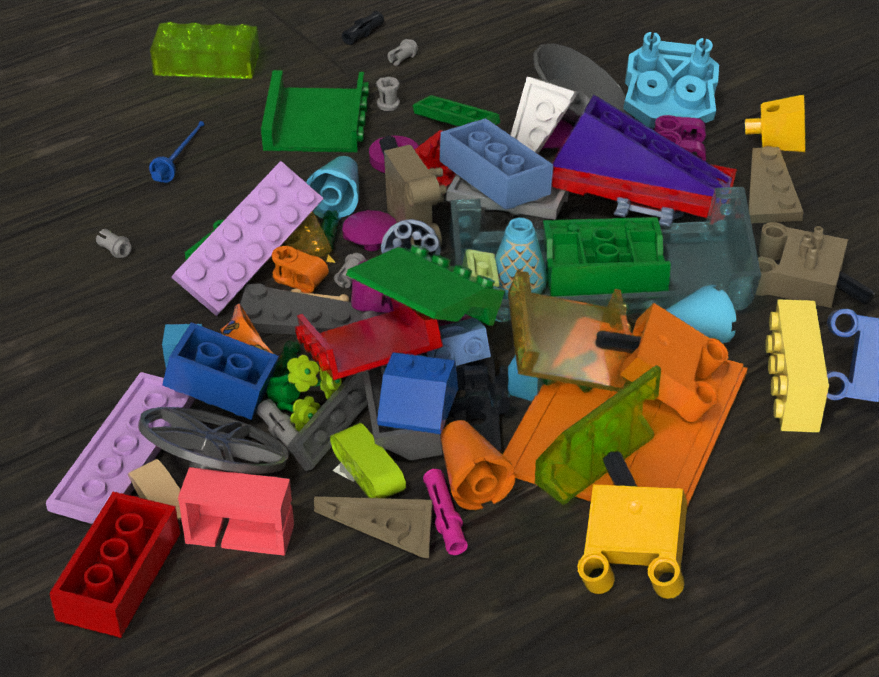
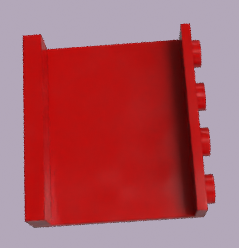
M391 298L394 311L321 333L314 328L303 314L297 315L299 326L295 327V333L299 344L304 345L307 353L311 352L313 360L319 363L321 371H326L333 380L386 365L393 352L418 355L443 347L437 319H433Z

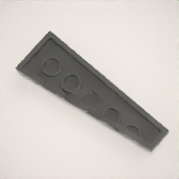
M246 284L240 303L257 332L296 335L295 327L299 326L297 315L303 314L319 333L385 314L375 311L356 310L351 306V302L269 288L263 284Z

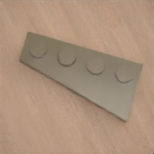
M771 146L753 148L747 224L802 221L804 212L780 148Z

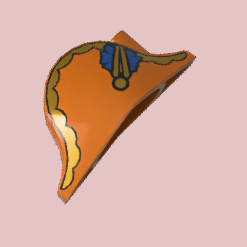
M238 303L235 306L231 321L220 329L222 334L274 354L263 342L245 310Z

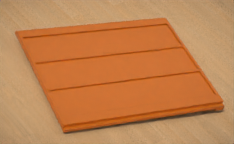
M581 319V321L577 320L549 371L560 367L565 361H573L588 353H592L596 358V363L581 370V372L593 383V387L589 392L585 393L567 377L549 386L543 383L538 395L534 397L503 453L514 468L513 474L515 478L591 502L593 485H614L603 463V458L611 451H619L622 453L638 487L681 488L684 490L688 507L741 384L747 375L748 368L743 367L744 364L726 360L708 378L703 379L695 376V382L699 380L705 381L714 387L718 394V401L700 419L690 422L685 420L677 410L644 389L641 392H637L634 389V383L620 375L626 356L625 352L604 350L595 345L596 334L599 331L632 335L631 332Z

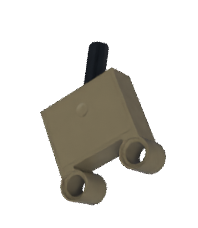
M387 135L380 139L379 142L385 161L387 212L395 218L396 222L407 219L425 222L434 229L441 247L442 237L440 229L436 223H432V206L443 202V194L447 192L446 186H439L437 177L443 176V169H427L411 145L398 147L395 137ZM412 237L411 244L420 246L421 239L415 240Z

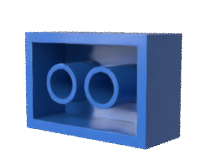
M191 322L169 356L162 385L178 393L186 394L207 404L230 411L238 416L252 419L267 391V386L270 378L273 377L279 356Z

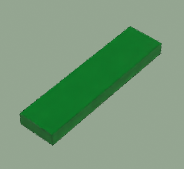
M433 95L412 105L414 114L455 126H462L485 118L495 125L501 123L497 113Z

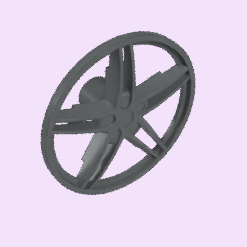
M157 407L144 411L138 422V429L147 440L173 455L189 460V467L265 474L282 470L286 466L289 457L287 448L270 434L239 420L207 411L181 407ZM163 419L170 423L171 427L149 428V424L155 420ZM200 421L220 425V427L210 429ZM250 436L263 444L244 440L243 438ZM233 457L241 458V459L248 460V461L255 462V463H259L260 460H261V461L268 462V463H266V464L239 463V462H234V461H233Z

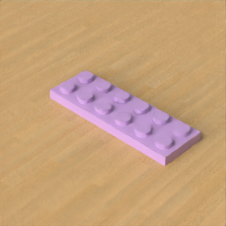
M280 161L178 268L171 278L217 316L269 260L273 250L280 247L324 198Z
M140 372L46 501L47 510L93 524L113 491L127 495L133 492L135 488L127 474L154 461L161 451V448L147 440L139 431L138 422L141 414L148 409L157 407L190 408L196 398L163 386L164 378ZM163 419L155 420L149 424V428L171 427V424Z

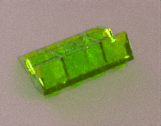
M655 365L562 432L536 460L535 484L564 505L607 473L603 463V458L607 456V453L619 451L622 453L623 458L626 459L653 439L655 433L642 415L644 400H654L659 396L661 368Z

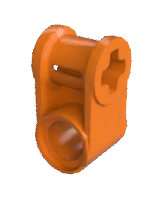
M280 246L272 252V260L275 263L273 279L279 284L300 289L304 293H312L328 275L329 269L327 264L317 256L309 255L290 246Z

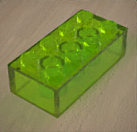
M174 22L159 24L150 49L153 75L252 79L260 52L257 26L245 24L238 26L224 24L200 25L199 23L176 24Z

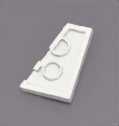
M527 77L511 136L538 154L579 92L533 77Z

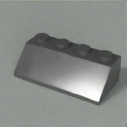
M387 364L363 371L362 375L375 444L409 460L443 455L440 434L386 427L377 424L382 379Z

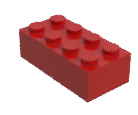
M113 491L49 593L56 621L121 638L180 535L176 506Z

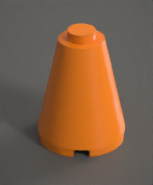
M457 420L449 423L442 430L440 437L453 498L460 507L468 510L483 509L482 504L491 500L493 504L501 501L511 491L515 483L514 468L511 462L468 422Z

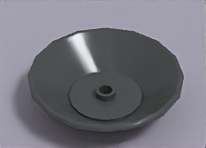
M555 43L541 44L533 53L534 68L539 80L579 92L563 115V118L576 123L593 94L632 117L631 114L623 109L626 95L621 87L603 68L589 57L570 47Z

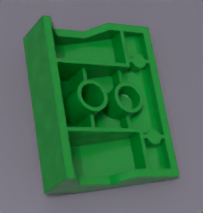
M658 217L543 220L550 297L565 299L582 296L596 298L599 296L626 297L628 295L656 296L658 294H668L671 262L665 261L663 256V235Z
M412 245L411 249L394 248L347 270L346 276L433 319L458 322L464 314H467L489 326H493L505 293L504 290L494 286L495 281L481 275H477L476 278L471 275L473 270L460 265L453 267L449 265L451 260L439 255L431 257L428 255V249L417 245Z

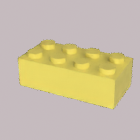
M778 299L776 312L770 313L769 327L772 330V335L766 336V353H771L768 361L769 374H774L771 380V395L777 397L774 400V417L779 418L781 431L820 432L829 383L816 303L810 300Z

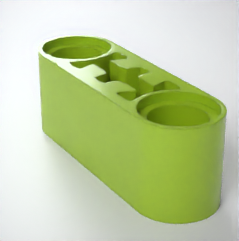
M358 423L330 436L335 456L368 498L386 499L406 489V482L402 471L383 447L375 444L373 435L362 423Z

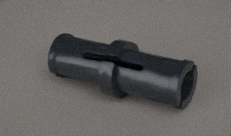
M373 11L367 17L355 21L352 27L343 31V41L347 45H352L363 36H369L372 30L384 23L382 13Z

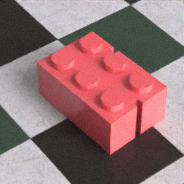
M189 467L178 496L185 544L215 547L225 518H230L221 542L222 548L285 556L294 527L293 508L290 505L292 501L290 479Z

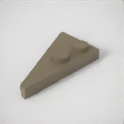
M314 497V512L417 556L429 558L432 500Z

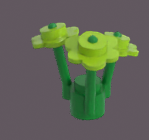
M301 355L298 359H290L287 363L290 373L281 377H271L267 386L268 398L277 403V408L293 412L290 421L295 424L297 431H300L321 408L319 403L314 402V398L311 396H306L304 400H296L300 392H306L310 387L320 386L321 390L325 393V397L329 399L341 385V378L333 380L326 371L322 372L321 368L319 371L318 364L315 361H309L306 355ZM318 372H319V375H320V379H317V377H316V375L318 374Z

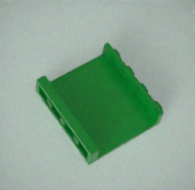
M273 70L261 126L263 151L358 152L359 142L364 141L367 97H369V82H364V72H359L357 89L284 88L283 70Z

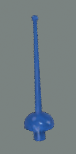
M203 121L199 122V125L169 158L157 157L152 160L149 170L153 180L167 183L175 177L176 167L173 161L200 127L204 126Z

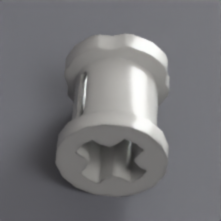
M394 77L380 78L376 82L379 90L377 107L384 111L396 110L400 106V100L397 97L399 82Z

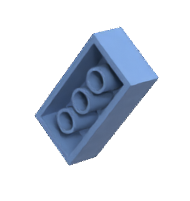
M486 118L441 132L440 162L505 210L513 209L518 205L536 201L551 194L553 164Z

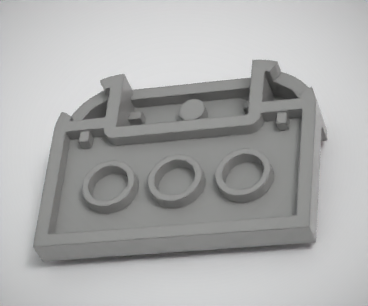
M456 174L447 190L446 201L456 202L458 205L479 206L486 210L507 211L514 215L536 216L542 220H556L563 203L568 202L569 191L551 187L550 195L539 198L536 201L518 205L513 209L505 210Z

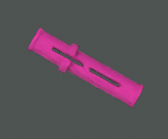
M431 469L424 474L423 480L436 514L435 525L437 531L443 536L446 551L451 555H459L468 547L461 529L463 521L460 514L455 511L444 479V473L440 469Z

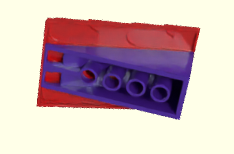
M593 94L552 162L551 187L583 196L587 192L617 201L618 197L658 209L667 207L674 209V211L679 210L716 220L722 218L727 211L737 169L708 164Z

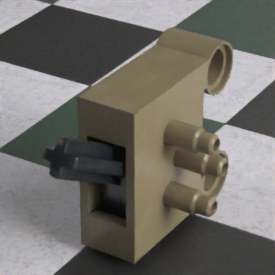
M777 222L763 225L759 244V254L761 257L752 259L750 263L747 288L751 293L760 296L772 295L791 300L815 301L816 305L832 308L837 288L864 305H868L875 295L874 291L842 272L848 239L824 235L821 226L815 227L814 232L789 228ZM779 259H781L779 265L776 264V262L774 261V260H779Z

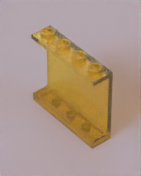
M517 270L508 291L518 374L627 394L632 382L620 375L626 353L604 350L595 345L596 334L599 331L630 335L631 325L627 322L626 303H623L621 290H614L607 307L531 293L529 272Z

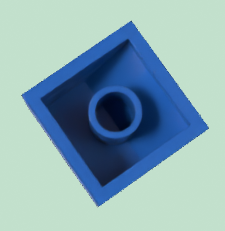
M393 352L383 374L377 424L386 427L441 434L458 391L455 360Z

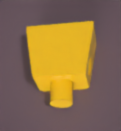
M804 95L762 103L761 118L745 119L746 135L762 134V147L771 146L779 147L780 150L805 152Z

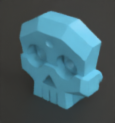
M651 32L646 33L643 38V46L630 53L628 57L625 78L628 91L623 109L649 128H655L656 119L663 115L698 118L704 123L714 120L716 114L714 94L718 84L719 64L709 56L713 47L712 42L706 39L705 44L702 45L703 38L699 39L696 45L660 41V36L657 33H654L653 39H650Z

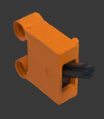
M653 303L636 320L632 335L608 331H599L596 334V347L626 353L620 375L634 383V389L637 392H641L644 389L677 410L685 420L690 422L697 421L717 403L718 394L714 387L705 381L699 380L695 382L694 378L697 376L706 379L728 359L727 348L719 340L707 337L659 305Z

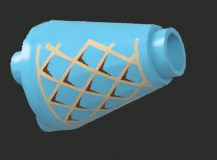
M526 218L512 219L506 227L495 257L499 277L498 288L505 291L502 300L509 298L537 300L542 296V291L546 288L548 281L537 235L530 220Z

